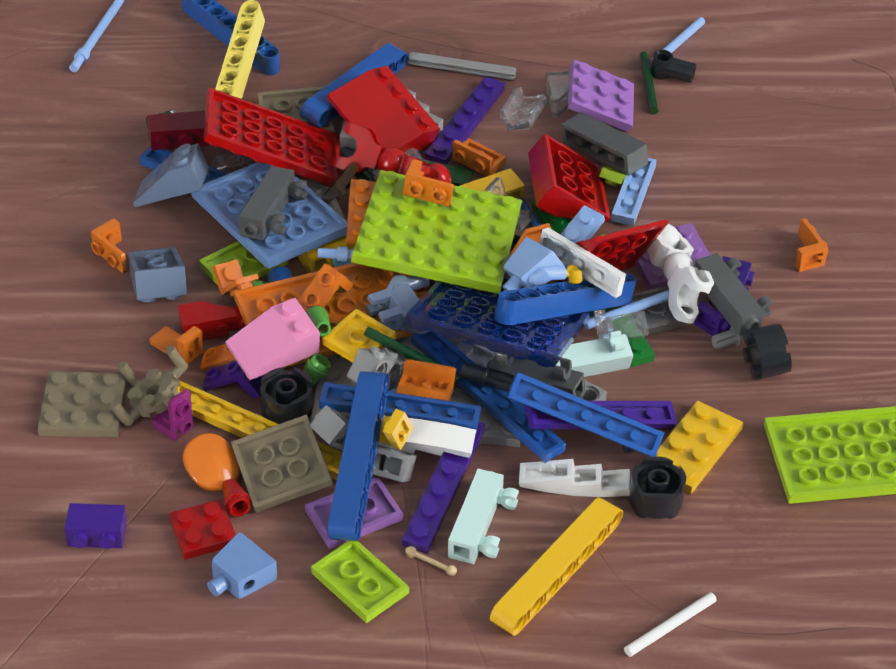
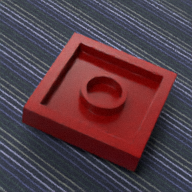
M222 499L169 513V520L184 560L220 551L236 536Z

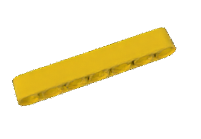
M600 497L596 498L498 601L490 614V621L512 635H517L616 529L623 517V510Z

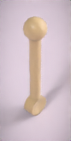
M409 546L405 550L408 558L416 557L445 570L449 576H454L457 573V568L454 565L447 566L418 553L413 546Z

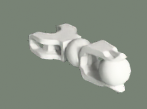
M668 224L649 247L648 254L651 263L663 269L664 276L669 280L667 283L669 287L668 305L673 317L680 322L692 324L699 314L697 306L699 293L706 292L709 294L714 281L709 271L698 270L697 267H694L693 261L690 258L694 251L693 247L674 226Z

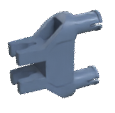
M402 274L396 275L390 281L387 289L369 294L367 297L370 304L366 305L365 309L369 316L379 314L380 323L392 330L400 329L414 334H424L431 332L434 326L453 321V313L449 306L429 312L414 293V290L429 287L430 280L417 276L406 277Z

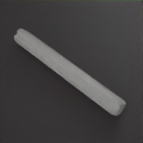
M410 52L408 56L409 65L507 80H515L517 73L515 67L417 52Z

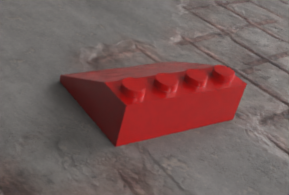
M388 66L370 69L329 93L326 97L346 122L372 129L376 133L381 145L388 148L396 147L402 150L405 155L428 149L440 130L439 126Z
M544 134L528 152L535 202L538 209L544 213L548 212L555 217L574 218L585 205L604 215V222H608L611 218L603 179L599 177L601 173L600 166L549 135Z
M665 219L622 231H615L611 234L597 236L589 240H581L575 244L622 271L633 268L668 225V221ZM566 277L565 280H558V281H559V282L568 281V277Z

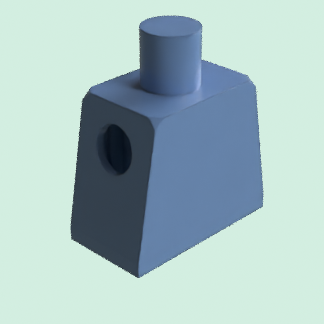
M239 532L213 558L211 563L214 578L207 583V587L216 597L225 590H228L236 598L242 599L277 579L276 560Z

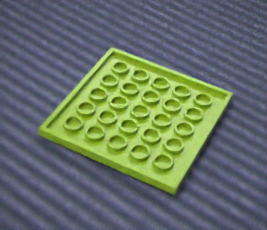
M380 170L352 253L351 263L499 294L505 275L503 262L504 258L510 254L522 200L512 196L492 194L488 191L468 189L464 186H454L450 206H444L402 195L405 175L397 174L393 171Z

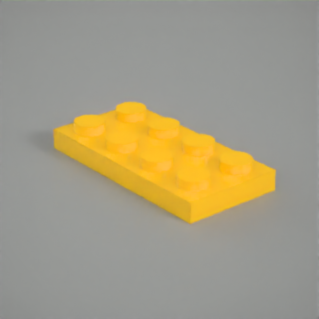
M697 400L659 447L656 456L669 458L679 469L680 466L686 474L685 492L692 494L743 428V422Z

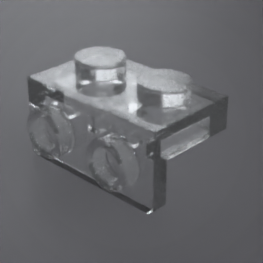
M515 87L500 110L501 119L508 131L528 130L532 128L548 101L545 94L525 97L521 87Z

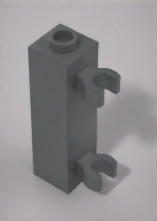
M271 166L238 216L240 236L264 240L270 230L278 235L283 234L286 226L280 224L284 222L286 217L280 213L291 196L297 200H305L308 193L301 190H304L307 182L304 180L295 181L294 170Z
M718 253L697 259L695 267L698 270L709 271L714 281L710 293H704L735 332L741 336L745 330L761 327L763 317L771 314L768 306L773 305V301L769 296H763L757 301L737 278L740 276V273L736 268L742 266L741 262L737 258H731L725 263Z
M503 343V352L498 351L494 358L487 363L490 370L509 375L513 379L516 372H519L579 398H582L585 393L584 373L571 370L572 361L570 359L561 357L559 367L514 355V345Z

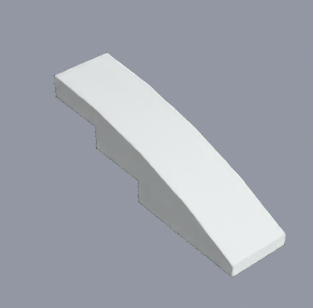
M408 418L413 426V430L400 451L414 454L415 450L439 456H442L443 452L470 458L476 430L447 423ZM378 443L380 446L396 449L383 443Z
M573 459L552 460L546 463L543 461L520 463L519 486L547 493L588 497L629 496L630 469L603 471L602 464L575 466Z

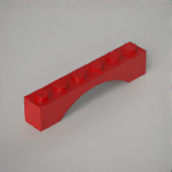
M205 301L178 305L179 325L182 334L195 326L202 330V341L229 336V331L241 330L246 326L238 307L215 305Z

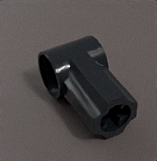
M662 49L654 52L651 73L657 79L672 77L692 83L697 65L674 58L670 51Z

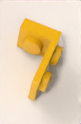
M395 409L391 417L384 415L379 438L380 443L399 450L402 449L413 430V426L404 411Z

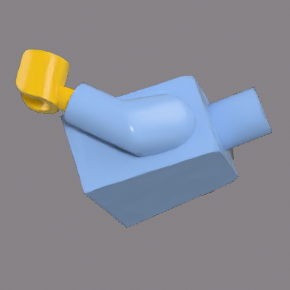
M528 237L522 241L512 255L504 258V271L510 277L502 286L505 291L545 285L551 280H565L566 277H568V282L571 284H579L583 281L582 271L577 266L570 265L566 269L552 250Z

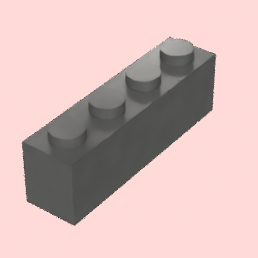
M580 112L561 124L564 144L628 176L648 164L646 143L589 115Z

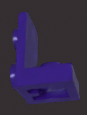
M704 301L697 305L699 314L694 321L695 325L711 336L730 330L731 325L719 311Z
M234 360L231 363L209 369L205 375L202 388L204 391L238 382L252 399L260 396L261 381L264 375L249 380L238 362Z

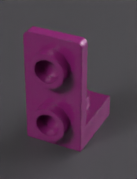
M184 389L168 402L167 410L152 418V426L174 441L183 434H187L193 427L191 393L187 389Z

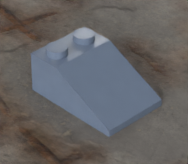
M199 143L180 146L141 181L134 199V207L201 190L209 167Z
M176 247L127 252L132 284L137 300L154 302L156 298L166 297V299L174 300L181 298V295H187L185 265Z

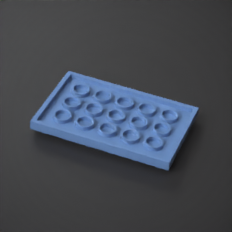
M256 162L203 184L201 190L192 192V197L267 269L346 235L347 221L306 186L304 190H301L308 193L305 200H297L291 196L280 213L286 217L284 222L280 224L286 226L283 234L278 235L270 230L264 240L240 236L238 216L271 166H273L267 163Z

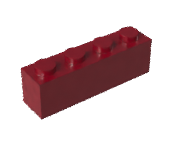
M205 111L147 115L151 151L178 149L184 144L194 145L199 143L200 147L211 146L208 142L204 141Z

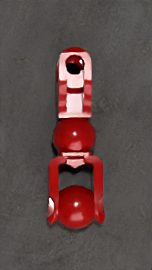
M345 122L343 131L355 138L357 150L348 158L334 156L331 164L344 170L353 161L360 167L355 174L363 173L373 168L406 175L413 159L422 160L405 155L402 150L396 147L388 148L381 145L376 133L370 128ZM422 161L421 171L425 172L424 177L451 183L450 173L446 166L441 163L428 164Z

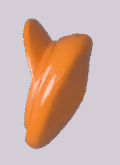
M213 433L200 434L191 439L184 448V467L192 481L202 489L215 492L222 491L224 481L231 478L239 479L241 470L233 447L223 437Z

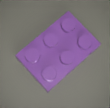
M379 477L371 479L360 537L403 520V512ZM334 494L305 504L306 514L329 549L347 542V540H331L328 536V522Z

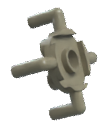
M173 345L165 350L166 354L175 364V367L170 372L154 368L148 371L146 377L141 380L126 361L118 364L117 368L130 385L133 386L127 394L133 409L127 413L118 400L113 401L109 407L124 426H131L140 416L151 417L149 413L156 411L160 414L168 409V402L179 394L177 389L178 386L180 387V382L177 379L188 369V364Z

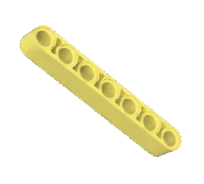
M248 0L240 7L215 88L218 91L242 99L265 23L260 4L256 0Z

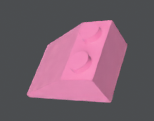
M293 298L272 306L226 341V346L248 379L252 380L267 374L271 370L285 367L313 356L315 353H319L320 332L297 299Z

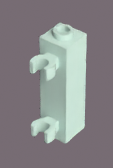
M621 331L610 332L607 338L562 346V342L552 343L549 349L538 351L536 360L560 367L561 357L570 359L572 361L571 370L582 372L584 377L630 368L633 353L626 334L621 335Z
M477 469L448 540V558L475 564L479 552L490 558L497 557L500 538L486 536L498 504L507 509L515 510L518 503L516 498L519 490L515 488L503 489L504 475Z

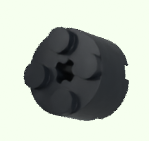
M771 324L743 331V339L747 346L742 349L743 357L746 363L750 362L752 365L750 369L754 381L782 375L791 371V353L786 352L785 346L788 344V340L780 324Z
M284 367L276 368L265 374L260 387L263 416L277 424H282L306 414L309 418L313 410V386L310 376L301 369L293 368V371L285 370Z
M659 456L648 457L642 460L640 465H636L632 470L629 500L635 509V514L641 518L648 517L653 519H672L676 517L683 504L686 485L685 471L681 466L680 469L675 466L671 459Z

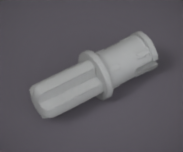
M732 327L728 331L711 337L712 346L716 349H722L733 344L739 346L744 341L743 335L739 336Z

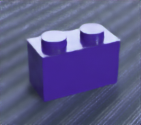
M70 503L65 524L67 546L105 549L123 548L127 527L125 505Z

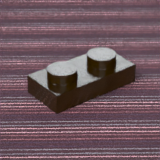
M352 161L336 177L321 199L326 204H329L334 199L339 201L348 191L346 188L350 187V180L357 179L354 175L360 167Z

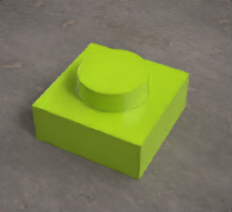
M605 166L602 168L599 177L605 178L604 182L607 184L618 186V183L623 184L626 174L612 167Z

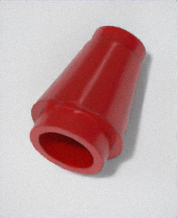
M231 478L224 481L222 488L226 511L236 517L248 513L251 507L250 496L236 479Z

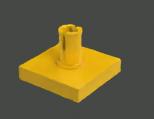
M355 309L336 325L328 335L324 336L322 340L324 346L353 363L360 348L370 349L371 346L383 350L385 347L363 335L368 326L394 340L396 339V332L360 310Z

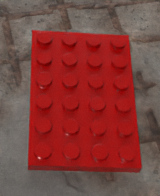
M209 87L206 94L204 141L208 142L211 146L222 147L236 155L253 158L258 163H267L275 167L294 170V173L299 177L318 181L326 187H330L341 173V169L331 164L334 156H340L339 134Z

